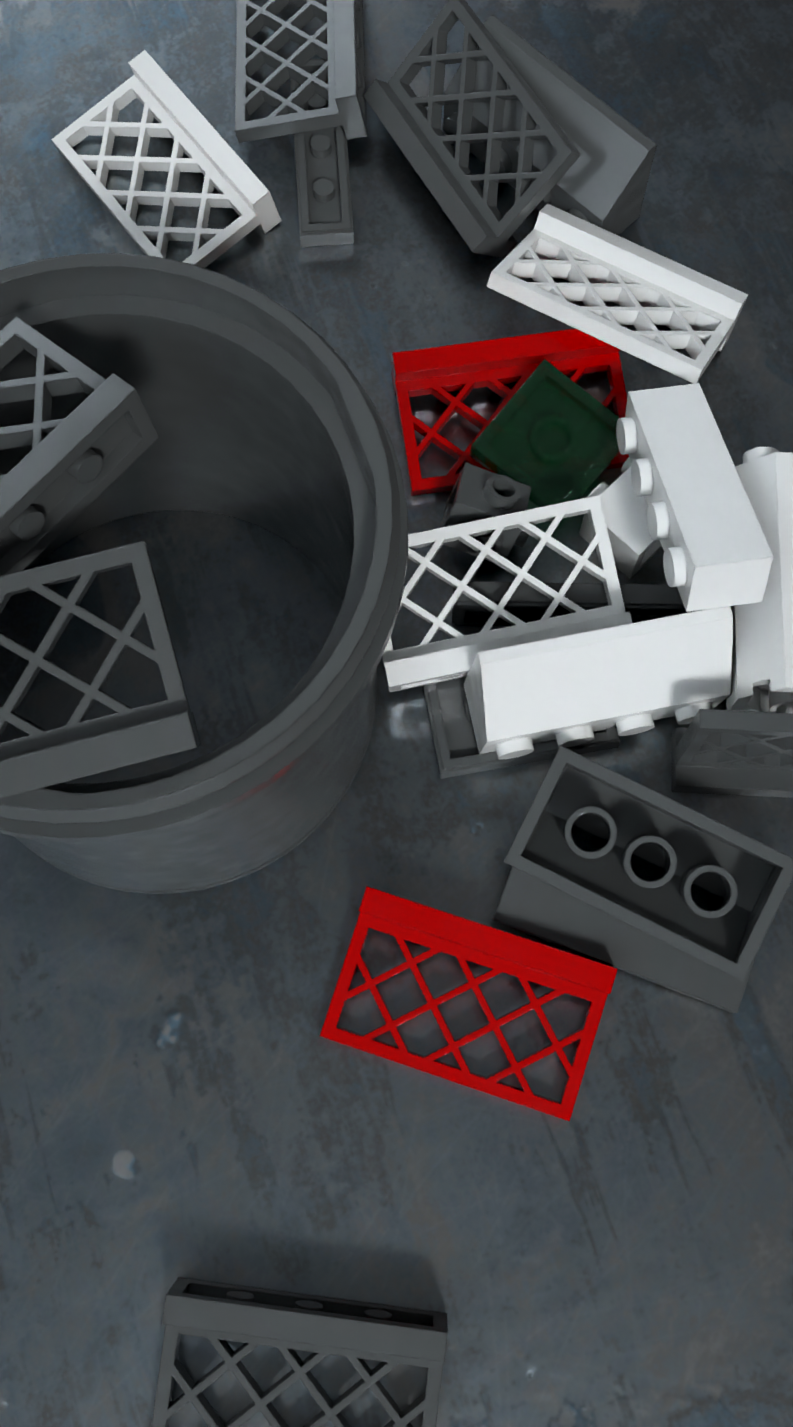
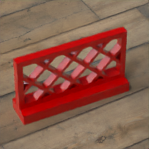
M574 328L393 352L391 376L394 395L397 398L411 496L452 491L460 475L459 471L465 462L495 474L507 476L517 482L621 468L628 459L629 454L622 455L620 452L601 454L583 441L598 420L616 432L618 418L625 417L627 394L619 354L620 349ZM607 371L611 392L601 405L574 387L583 374ZM572 375L568 382L561 378ZM542 379L560 392L544 413L518 395L528 381ZM516 383L512 390L504 385ZM488 387L504 399L488 421L462 403L474 388ZM460 390L456 397L448 393ZM432 394L448 407L433 427L430 428L412 415L409 397ZM566 397L592 414V417L577 436L550 418ZM612 402L615 416L606 410ZM511 404L537 422L521 444L495 426ZM455 412L480 429L465 451H462L439 434ZM543 427L569 445L559 460L545 462L527 449ZM414 430L424 436L418 446L416 445ZM487 435L513 452L503 468L487 469L471 457ZM431 443H434L457 460L444 476L421 477L419 458ZM575 450L583 455V457L570 458ZM519 458L528 463L525 465L514 466L516 462L519 460Z
M366 886L359 908L360 914L320 1036L570 1121L608 994H611L618 969ZM370 928L394 936L406 959V962L373 978L362 956ZM405 940L431 949L413 957ZM439 952H443L457 958L468 982L434 999L417 964ZM467 961L491 968V970L475 978ZM358 966L366 982L350 990ZM410 968L427 1003L394 1019L377 984ZM502 972L518 977L530 1002L495 1019L479 984ZM528 981L554 990L536 998ZM472 988L489 1023L455 1040L438 1005ZM370 989L386 1024L365 1035L338 1027L346 1000ZM564 993L590 1001L583 1027L558 1040L541 1005ZM431 1009L448 1044L423 1056L409 1051L397 1026ZM534 1009L551 1044L517 1061L500 1026ZM390 1030L397 1046L374 1038ZM493 1030L510 1065L485 1077L470 1071L459 1047ZM578 1040L573 1060L570 1064L562 1048ZM555 1051L568 1074L560 1102L533 1093L521 1070ZM452 1052L459 1067L436 1059ZM515 1073L523 1089L508 1085L499 1080Z

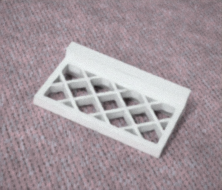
M146 50L128 62L134 73L132 77L51 139L60 153L146 256L166 259L169 241H193L192 254L182 262L206 268L256 227H259L266 234L282 221L270 191ZM137 98L144 105L141 122H118L119 111ZM155 118L158 123H153V119ZM88 135L103 136L99 155H78L73 147ZM115 136L138 137L135 156H111ZM150 137L172 138L174 143L171 157H147ZM183 153H185L189 158H183ZM90 169H97L96 175ZM109 170H132L129 190H107L106 183ZM144 171L168 172L165 192L141 191ZM180 172L203 173L202 193L177 192ZM214 187L220 194H213ZM120 204H126V210ZM138 205L163 206L160 225L137 226L135 222ZM174 206L199 207L196 228L171 227ZM211 207L233 208L240 216L224 229L207 228ZM150 240H157L156 247Z
M548 203L539 211L534 229L491 271L487 284L488 288L693 384L698 382L717 351L721 352L727 343L748 297V294ZM520 278H532L534 282H526ZM552 278H562L570 283H555ZM569 301H582L585 306H578ZM604 302H614L619 304L620 307H607ZM621 325H634L637 331H632ZM655 325H664L672 331H659ZM673 349H685L687 353L690 355V357L685 356Z
M600 495L408 534V559L418 564L419 567L404 588L399 610L404 606L432 626L420 645L393 650L390 636L382 655L389 693L467 677L477 653L481 651L631 624L630 611H625ZM588 513L593 540L582 556L551 537L563 518ZM552 521L546 532L533 525ZM519 528L539 541L522 569L492 550V547L504 530ZM492 533L485 545L473 538ZM459 540L479 553L462 581L432 563L433 558L443 543ZM545 545L576 565L559 592L527 573ZM432 546L425 558L412 550ZM595 547L600 568L588 560ZM485 558L516 577L498 605L468 586ZM581 569L603 582L608 606L585 610L564 596ZM426 570L456 589L438 617L408 599V596ZM521 581L552 600L540 620L525 623L504 609ZM462 593L492 612V615L479 633L463 635L444 622ZM558 604L571 612L570 614L551 617ZM498 617L512 625L490 630ZM438 629L452 637L451 639L431 642Z

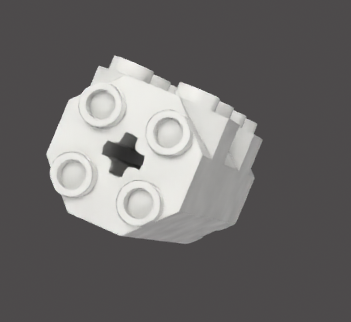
M756 447L746 451L742 456L743 464L737 465L735 468L774 558L762 602L731 606L733 614L731 695L726 698V710L793 713V452H779L772 447Z

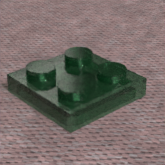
M544 359L471 445L470 453L496 474L507 476L514 481L530 486L529 500L538 507L582 499L620 453L616 437V424L619 417Z

